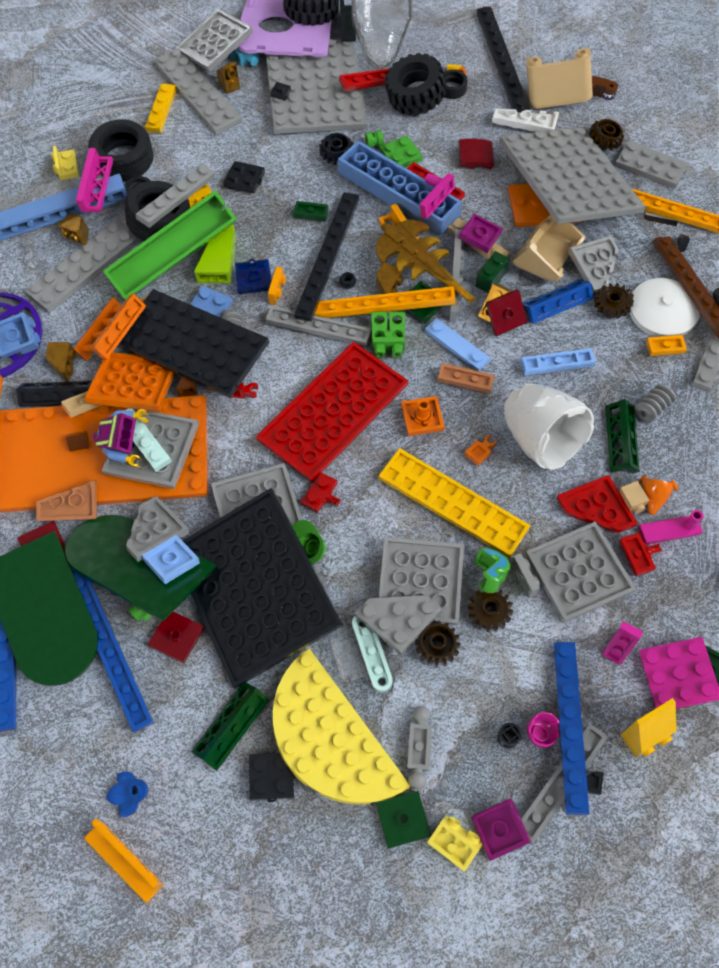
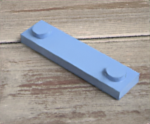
M438 318L425 328V332L474 370L480 371L490 361V357Z
M591 348L521 357L520 360L524 376L594 367L596 364Z

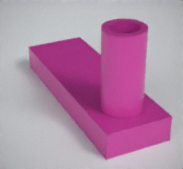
M430 173L426 175L425 183L435 188L419 204L422 218L427 219L455 189L453 174L448 173L444 178Z
M694 510L690 516L641 524L638 529L646 545L698 536L703 533L700 522L704 515L700 510Z
M623 621L605 647L602 656L621 665L640 640L643 631Z

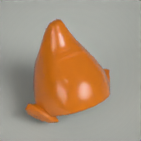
M644 475L638 480L649 499L647 507L650 515L658 512L669 499L673 490H679L678 485L673 479H671V482L648 479L647 475Z

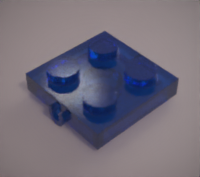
M249 259L248 262L235 263L238 294L269 291L272 282L269 259L257 261Z

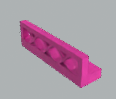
M89 148L76 198L81 212H101L113 164L112 157L99 156L96 148ZM100 163H107L104 167H99ZM103 174L104 177L97 181L96 178ZM100 187L101 190L94 194L93 190ZM93 201H98L97 206H90V203Z

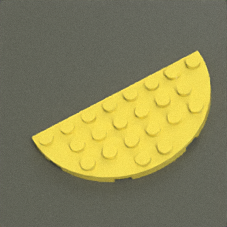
M307 649L293 661L283 675L276 691L272 712L276 744L287 767L304 785L320 793L321 796L346 804L361 805L388 800L408 790L411 787L408 781L312 651Z

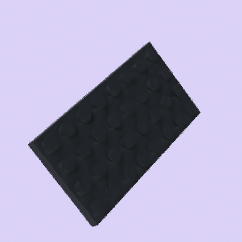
M153 289L143 302L146 307L117 347L231 398L270 341L263 335Z

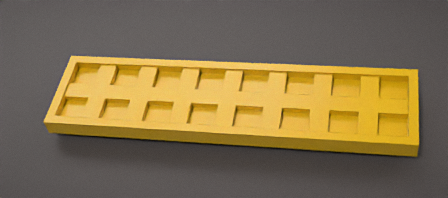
M401 448L398 449L378 476V479L508 558H511L530 529L531 525Z

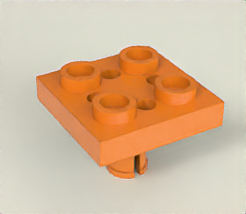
M437 396L401 401L408 437L444 431L445 426Z

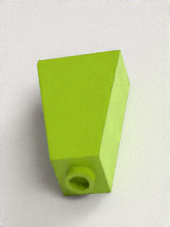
M234 224L207 244L195 268L197 283L231 284L236 243Z

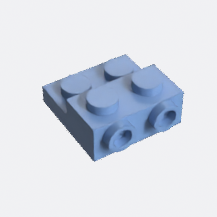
M22 312L0 321V357L4 359L19 352L26 354L39 348L38 343L41 340L37 332L33 330V327H36L32 317H28Z

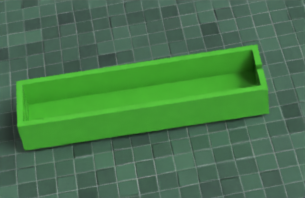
M215 190L103 272L122 298L126 300L130 294L137 295L236 223L237 218L228 206L225 207L224 200Z

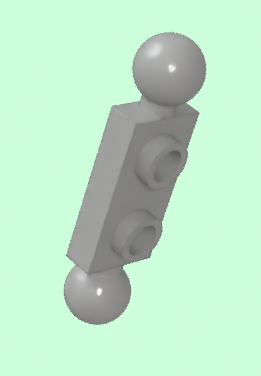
M418 706L414 709L413 718L417 723H410L407 769L414 770L409 776V785L415 790H420L425 786L426 777L422 771H429L432 725H425V722L430 717V712L425 706Z

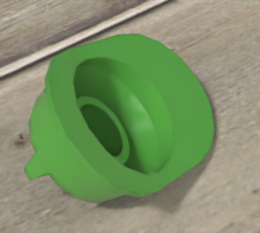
M307 520L295 522L293 528L311 563L314 564L322 560L326 552V543L316 527Z

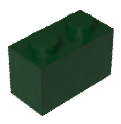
M495 251L477 273L475 287L489 294L492 285L499 283L507 273L510 258Z

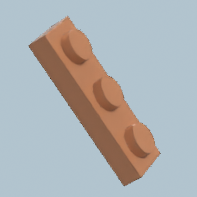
M442 363L437 382L490 394L495 375Z

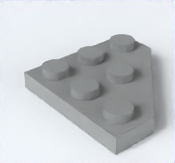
M612 236L570 247L568 253L583 280L591 282L592 292L596 293L598 289L602 290L603 285L609 286V278L613 272L614 261L619 251Z
M155 496L140 504L137 519L134 520L131 529V537L126 544L127 551L139 562L143 560L142 555L175 535L179 538L189 534V529Z
M427 595L369 598L355 612V616L402 655L422 634L424 629L442 612L443 608Z

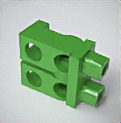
M371 312L372 351L375 352L376 358L385 357V351H392V357L401 358L405 347V312H389V330H387V312ZM378 317H381V318H383L384 320H375V319L378 318ZM399 317L402 320H393V318Z

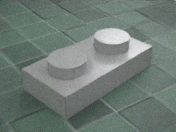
M521 553L515 555L511 564L528 597H533L537 595L540 583L537 577L532 575L528 560L524 559Z

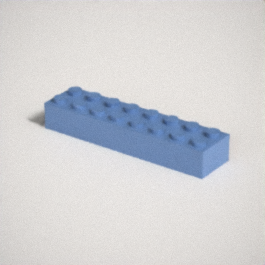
M359 140L338 158V173L390 205L397 203L404 214L416 221L427 224L429 229L439 235H442L448 229V226L461 216L462 201L449 194L427 219L422 218L419 204L435 187L425 183V179Z

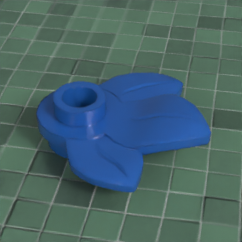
M127 771L117 774L118 784L110 788L106 795L108 802L119 805L120 818H126L134 814L139 802L146 798L149 791L144 780L136 779L133 773ZM136 787H138V792H137V794H135V788H136Z

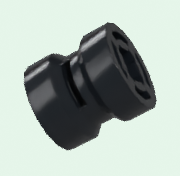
M514 723L504 724L497 735L498 743L506 749L515 747L521 739V730Z

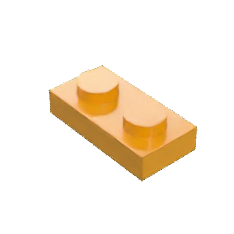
M276 266L268 291L270 305H276L278 299H281V288L286 283L283 267Z
M683 335L649 337L646 340L650 356L684 354L687 350Z

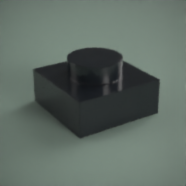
M276 82L271 90V97L285 101L291 92V86Z

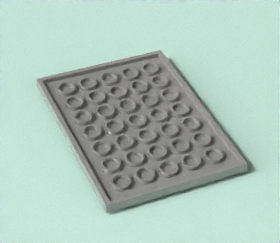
M330 39L328 55L325 57L266 54L274 134L367 129L362 89L345 91L339 82L340 75L359 73L354 41L341 42V39ZM276 82L291 86V92L285 101L271 97V90Z
M584 128L500 136L499 143L557 224L644 213L646 206L603 154L601 149L594 143L593 139L590 138Z

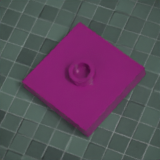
M474 213L460 232L458 238L488 254L501 235L503 228Z
M512 798L471 816L489 861L531 843V839Z

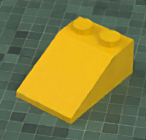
M670 699L641 717L621 734V737L635 757L641 754L646 757L656 751L654 746L658 743L664 746L673 740L671 735L677 731L676 702L674 699Z

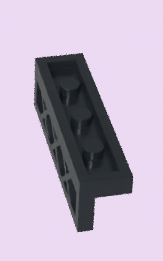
M340 0L341 42L356 41L354 5H344V0Z
M92 381L22 383L16 389L19 407L62 405L61 401L87 392Z

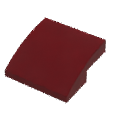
M476 138L460 139L458 141L460 166L475 169L477 165L488 169L493 168L492 141Z

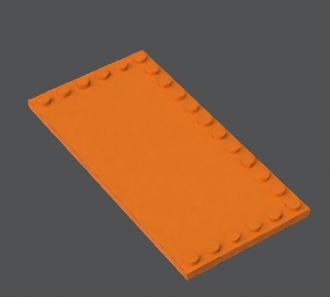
M206 395L165 398L158 412L194 419L199 422V427L175 489L104 475L102 473L107 456L103 454L101 448L96 446L93 434L98 432L101 420L108 418L117 410H127V408L101 405L70 418L62 406L0 410V513L36 510V501L97 480V505L148 501L155 496L160 500L207 497ZM87 431L89 448L70 452L66 436L72 433Z

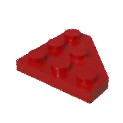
M609 475L557 495L556 499L565 515L588 523L596 521L599 527L616 533L631 529L638 524Z

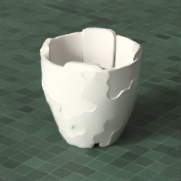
M525 384L521 389L514 390L504 404L505 419L514 439L525 454L544 469L554 470L563 467L565 462L572 458L584 443L586 444L589 441L594 430L592 411L580 400L554 388L538 384Z

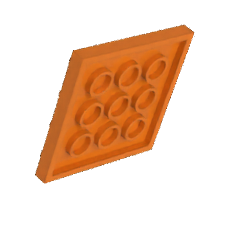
M112 352L107 360L102 361L85 395V402L159 412L175 373L137 355Z

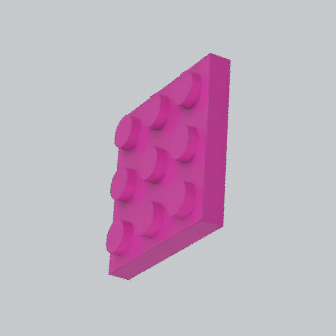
M703 637L639 650L655 709L672 698L676 702V709L719 701V686Z

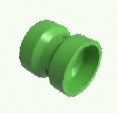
M376 130L374 133L365 132L366 145L371 148L384 145L382 131Z

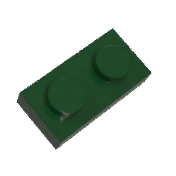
M296 201L293 217L326 222L329 205Z

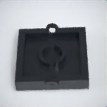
M234 161L223 181L224 187L255 193L258 185L262 184L265 167Z
M275 752L249 754V800H267V802L272 803L279 799H294L293 773L287 767L281 754Z

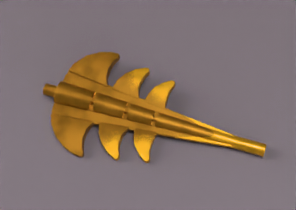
M405 220L395 226H388L386 223L381 226V229L385 232L377 241L376 252L382 264H385L392 255L399 253L396 260L399 273H402L406 266L414 263L411 273L413 281L426 271L447 286H454L455 291L470 303L475 301V297L465 290L438 262L441 258L449 255V250L436 249L428 252L432 246L440 243V239L428 236L416 239L418 235L429 230L427 224L416 220Z

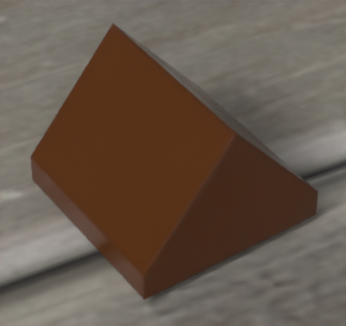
M182 376L176 387L179 396L187 397L198 394L195 383Z
M87 431L72 433L66 436L70 452L89 448Z

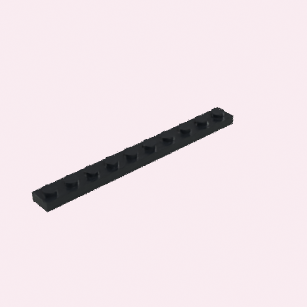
M491 6L477 8V17L511 108L516 109L520 113L524 110H530Z
M343 192L294 313L296 319L310 322L313 320L358 205L359 195Z

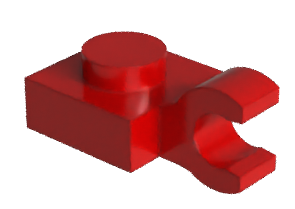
M253 382L245 386L244 383H241L231 398L245 399V396L257 398V393L251 390L259 389L258 384Z

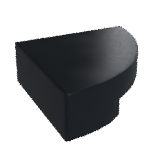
M685 234L678 236V249L680 252L686 250L690 241L689 236Z
M594 772L586 776L588 793L601 795L604 772Z

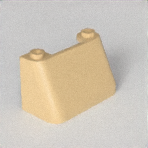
M590 48L578 50L573 60L543 65L542 60L538 57L526 58L531 108L542 109L586 102L592 98Z
M549 215L535 228L511 262L516 267L547 281L553 282L555 280L557 282L564 275L562 273L564 270L562 266L569 257L568 250L570 247L582 244L585 236L572 223L557 224L553 217Z

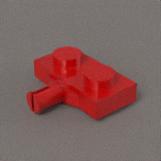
M321 472L301 500V505L316 513L327 502L339 506L341 499L332 495L333 490L338 484L337 480Z
M639 533L620 539L619 543L635 576L646 574L656 569L651 554L661 552L662 549L659 547V543L648 547L643 542Z

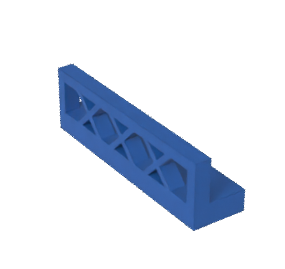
M577 280L524 302L523 308L528 311L530 322L534 324L594 299L591 282Z

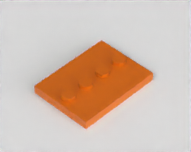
M529 184L508 185L507 190L515 227L538 226L550 215Z

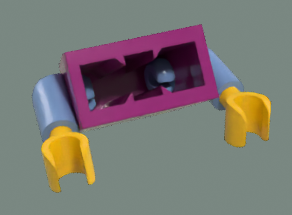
M139 409L136 413L126 410L115 411L108 418L100 421L98 432L93 434L96 446L101 448L103 454L109 459L122 463L129 462L133 467L139 468V465L134 464V460L142 459L138 455H131L129 457L127 454H131L136 419L145 424L148 422V419L142 416L149 414L144 409Z

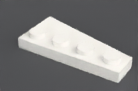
M496 108L492 123L526 129L528 131L547 132L555 130L559 112L546 114V111L531 113V110H524L520 113L516 109Z

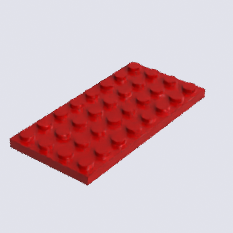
M353 342L256 436V440L312 483L408 385L409 380Z

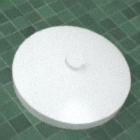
M667 278L650 279L637 286L632 293L634 294V303L629 312L630 316L638 328L651 336H684L693 330L700 318L701 313L680 282Z

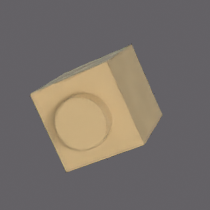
M638 481L620 488L619 493L631 513L639 514L646 509L645 507L649 499Z

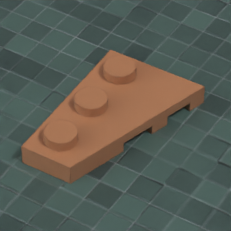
M97 480L36 501V520L97 519Z

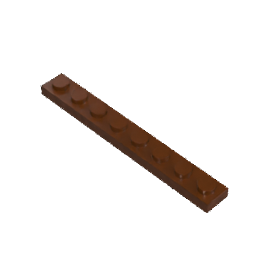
M671 237L655 238L653 244L719 339V306Z

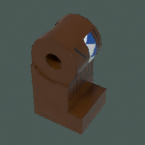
M592 76L593 95L603 97L606 100L614 99L618 84L609 79Z

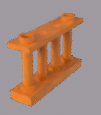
M130 294L123 305L112 297L73 350L84 361H88L94 352L103 360H107L146 305L135 294Z

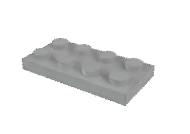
M631 141L626 143L615 163L616 167L674 189L688 165L685 161Z

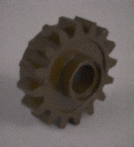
M596 120L590 128V138L594 140V143L599 144V148L603 146L604 150L607 148L613 150V148L617 149L624 140L621 126L613 120Z
M609 283L608 287L603 285L602 290H597L594 307H598L597 312H600L603 317L619 319L621 316L625 317L626 312L631 311L634 303V294H630L631 289L625 290V285L619 287V283H616L615 286Z
M501 589L495 593H486L484 591L481 593L477 590L475 593L476 597L471 596L470 601L472 603L468 604V609L471 611H469L468 616L473 617L472 624L477 623L479 625L478 629L485 628L486 632L493 629L497 632L498 627L504 629L506 623L510 622L513 610L509 608L512 607L513 603L507 602L509 595L502 596ZM486 607H492L495 612H488Z
M439 620L437 624L431 623L418 637L419 639L415 640V645L418 646L416 653H422L420 660L426 658L427 665L434 662L435 667H438L439 663H442L445 667L447 660L452 663L454 661L453 655L458 656L459 651L457 649L461 646L460 642H456L460 636L454 634L455 628L450 629L447 622L441 624ZM435 640H439L442 642L443 645L441 647H436L433 645L432 642Z

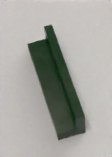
M626 399L606 405L610 471L614 473L627 469L632 474L638 473L640 468L634 406ZM619 408L618 414L613 417L612 410ZM618 422L620 423L621 427L615 434L613 432V428ZM618 439L622 440V444L618 448V450L614 449V444L617 442ZM621 455L623 457V464L615 465V461Z
M248 683L241 685L191 750V753L217 771L268 703L269 699L256 687ZM249 690L244 697H242L245 691ZM221 726L220 730L217 733H215L218 727ZM205 745H207V747L205 748V750H204L202 753H200V751L203 749V747H204Z

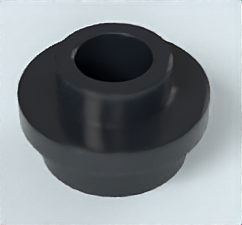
M345 272L339 278V284L346 289L352 288L356 285V277L351 272Z

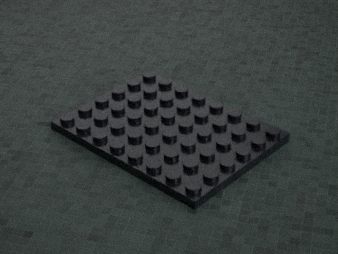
M272 488L183 540L193 553L216 565V568L198 585L191 595L233 688L240 687L344 626Z

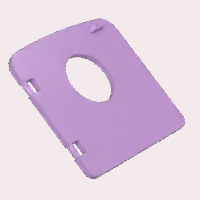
M247 0L240 21L251 26L254 32L238 46L241 52L292 56L309 55L313 57H325L328 55L332 20L322 25L315 24V26L310 24L303 25V23L299 24L290 20L293 26L289 30L279 33L267 32L259 27L260 22L264 19L282 17L290 20L284 12L283 0Z

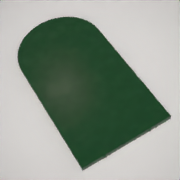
M104 515L97 517V519L88 520L77 527L68 538L65 546V554L70 566L80 574L162 622L216 568L215 564L195 554L199 558L200 563L164 584L144 560L137 562L127 551L126 544L131 537L134 520L120 515Z
M55 531L0 556V620L22 673L33 682L45 686L63 685L77 679L89 668L98 648V634L95 624Z

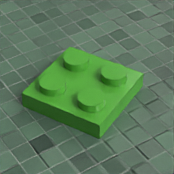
M408 136L380 146L382 155L403 167H408L413 162L418 163L423 158Z

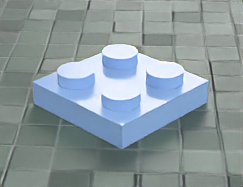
M177 535L142 555L144 562L164 584L200 563L199 558Z

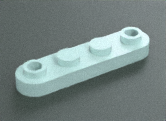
M354 616L352 627L372 687L377 692H387L392 686V676L378 635L367 625L360 627L359 623L362 621ZM380 679H383L386 681V683L384 685H379L378 681Z

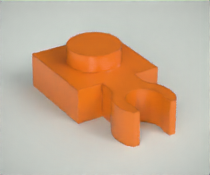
M490 434L484 438L483 443L477 440L465 451L464 455L478 467L491 455L492 451L489 449L496 446L497 440L493 443L488 442Z

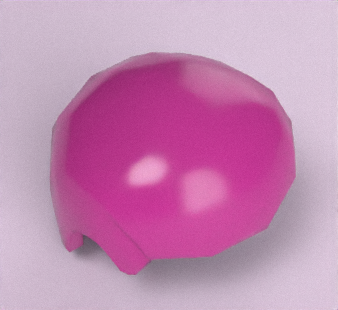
M548 712L534 715L527 725V735L532 744L541 748L554 745L560 736L559 720L552 713Z

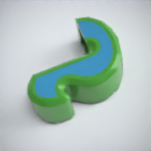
M490 548L480 549L475 559V564L484 569V578L478 583L480 589L486 593L498 591L500 584L505 581L511 565L504 555Z

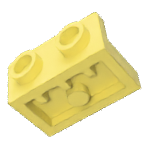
M53 146L51 156L55 163L53 164L54 173L58 174L60 180L79 177L75 150L58 152L57 147Z
M447 815L442 819L427 842L464 872L482 846V842L477 834L465 830L456 818L448 817Z

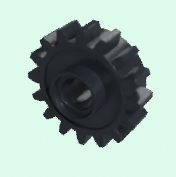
M329 134L319 144L320 156H322L323 160L327 159V163L332 161L336 165L338 158L352 147L354 143L345 134Z

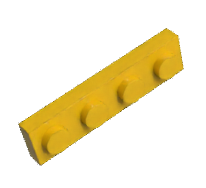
M161 83L145 125L147 132L161 134L177 91L176 85Z

